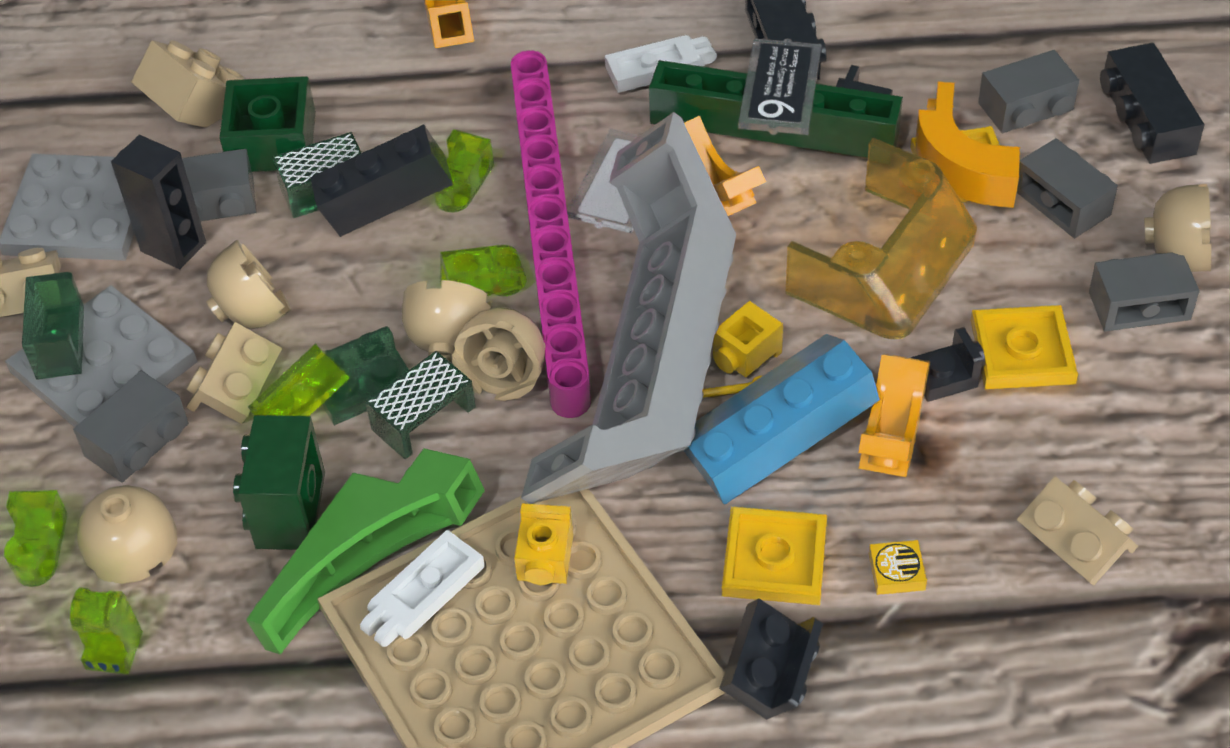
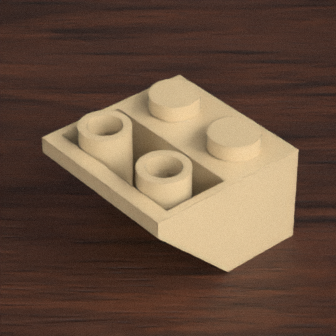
M151 40L131 82L176 121L207 128L222 119L226 81L242 80L244 77L230 68L221 66L219 64L220 57L206 49L199 48L198 52H194L187 46L173 40L169 44Z

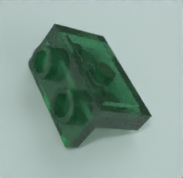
M388 326L366 333L331 350H326L306 361L312 388L334 426L374 409L376 401H368L378 399L382 391L391 389L396 381L405 379L407 373L410 372L396 350L393 333ZM410 373L408 378H413V375ZM414 379L407 380L404 386L411 385ZM404 381L397 382L394 388L401 387ZM416 386L412 387L411 392L417 390ZM410 387L403 388L401 394L407 393ZM400 389L393 390L391 396L398 395ZM390 391L383 392L381 398L388 397ZM396 397L389 398L388 402L396 399ZM386 399L379 400L377 406L385 404Z

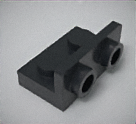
M760 598L748 603L719 689L766 720L789 710H794L803 701L807 692L805 682L810 665L819 652L820 643L818 639L823 622L812 617L797 624Z

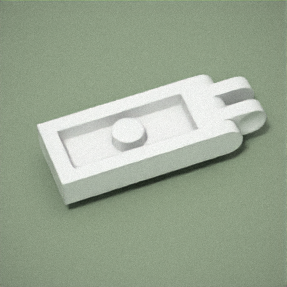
M684 35L605 55V68L619 93L650 85L659 60L704 67L714 62L717 54L711 47L707 37L691 39L690 36Z
M446 530L371 599L367 607L370 613L362 620L360 629L369 636L375 634L374 640L382 647L388 646L399 635L404 639H408L485 567L483 555L449 530Z

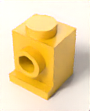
M748 301L719 325L713 339V358L715 363L725 373L731 374L736 370L745 378L748 377L772 355L777 358L782 353L783 323L753 302Z
M521 503V520L514 557L517 580L528 581L536 585H547L550 583L566 584L573 541L571 506Z

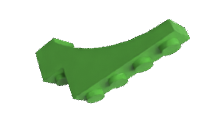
M423 448L412 465L406 470L399 483L353 472L246 619L264 649L281 655L299 630L320 609L318 598L349 583L378 561L402 547L452 524L462 526L485 491L471 460Z

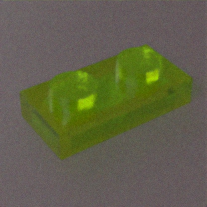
M315 343L254 400L248 408L253 415L310 416L350 377L344 369Z

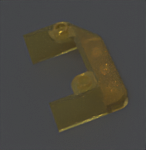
M872 138L868 149L865 191L907 208L909 212L881 249L865 242L853 241L842 245L830 258L791 241L787 246L785 294L883 338L897 340L905 338L913 332L975 244L977 225L937 164Z

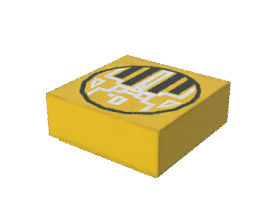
M918 540L869 545V559L876 595L926 591L927 579Z

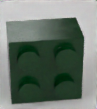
M308 76L227 80L219 136L223 152L246 149L252 172L282 171L280 168L284 164L277 163L282 158L275 157H284L290 152H300L306 147L313 148L316 111ZM304 149L302 153H308L312 149ZM290 153L287 157L292 158L296 154ZM299 154L295 158H302L306 154ZM308 154L305 159H311L312 155ZM283 159L279 163H287L290 159ZM293 159L289 163L295 164L299 160ZM301 160L298 164H305L308 160ZM286 165L282 169H289L293 165ZM295 165L292 169L298 170L301 165ZM304 166L302 169H309L311 166Z
M254 415L250 434H244L242 438L241 456L244 466L242 473H237L234 478V500L242 505L244 530H250L255 549L297 550L309 531L317 523L325 478V469L311 416Z

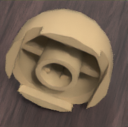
M1207 184L1176 187L1164 193L1155 203L1153 217L1144 218L1145 244L1154 243L1156 253L1173 252L1185 256L1191 272L1211 271V216Z
M239 240L234 241L222 250L212 261L207 271V287L212 298L206 302L221 322L229 318L246 328L256 329L270 325L291 311L290 304L281 289L275 294L273 293L275 287L271 282V275L255 255L244 244H240Z
M442 280L441 289H427V281H420L409 285L404 291L402 323L408 338L421 350L428 352L430 358H433L434 354L437 353L435 359L442 358L443 361H451L455 350V341L463 326L481 311L492 309L493 304L492 300L486 303L487 293L469 284Z
M502 307L485 310L475 315L463 326L455 341L452 364L457 375H463L461 380H468L465 384L472 391L480 394L484 390L488 393L497 394L494 399L500 401L518 399L533 389L545 363L546 345L538 326L528 316L517 310Z
M123 485L111 487L97 494L85 506L77 524V541L86 565L95 571L96 576L104 581L124 584L141 581L149 577L150 573L148 570L156 567L161 561L164 566L171 559L177 546V528L173 517L161 498L144 488Z

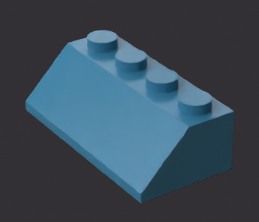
M825 334L696 420L694 426L695 437L691 445L684 452L725 505L880 401L872 371L845 340Z

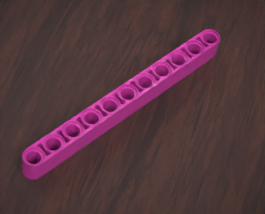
M526 50L519 52L511 59V73L542 337L546 345L545 363L550 405L557 415L564 418H575L586 413L591 405L589 368L547 60L540 52Z

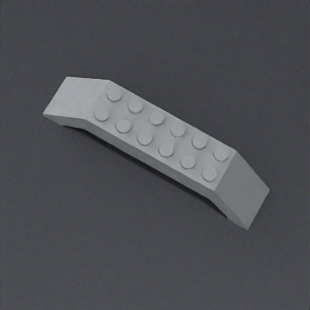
M674 112L617 152L609 183L618 189L639 240V246L593 424L532 458L521 496L529 504L627 479L646 468H652L658 462L677 452L684 451L691 445L695 437L694 426L698 408L703 400L702 390L706 371L711 363L710 353L714 335L719 327L718 316L721 302L726 294L725 284L728 270L733 262L732 252L736 233L682 118Z

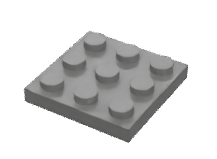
M32 154L0 236V251L2 255L18 256L20 252L28 249L44 248L45 252L57 250L59 258L126 260L134 236V230L111 164L115 157Z
M112 285L38 337L37 344L33 348L34 355L35 349L37 351L34 358L35 364L37 359V365L34 371V360L33 365L30 364V360L32 361L34 357L33 350L32 355L30 354L29 358L27 356V351L29 355V350L31 351L34 341L33 344L31 342L26 352L27 346L5 361L10 373L74 427L139 371L142 370L164 386H167L197 363L194 350Z

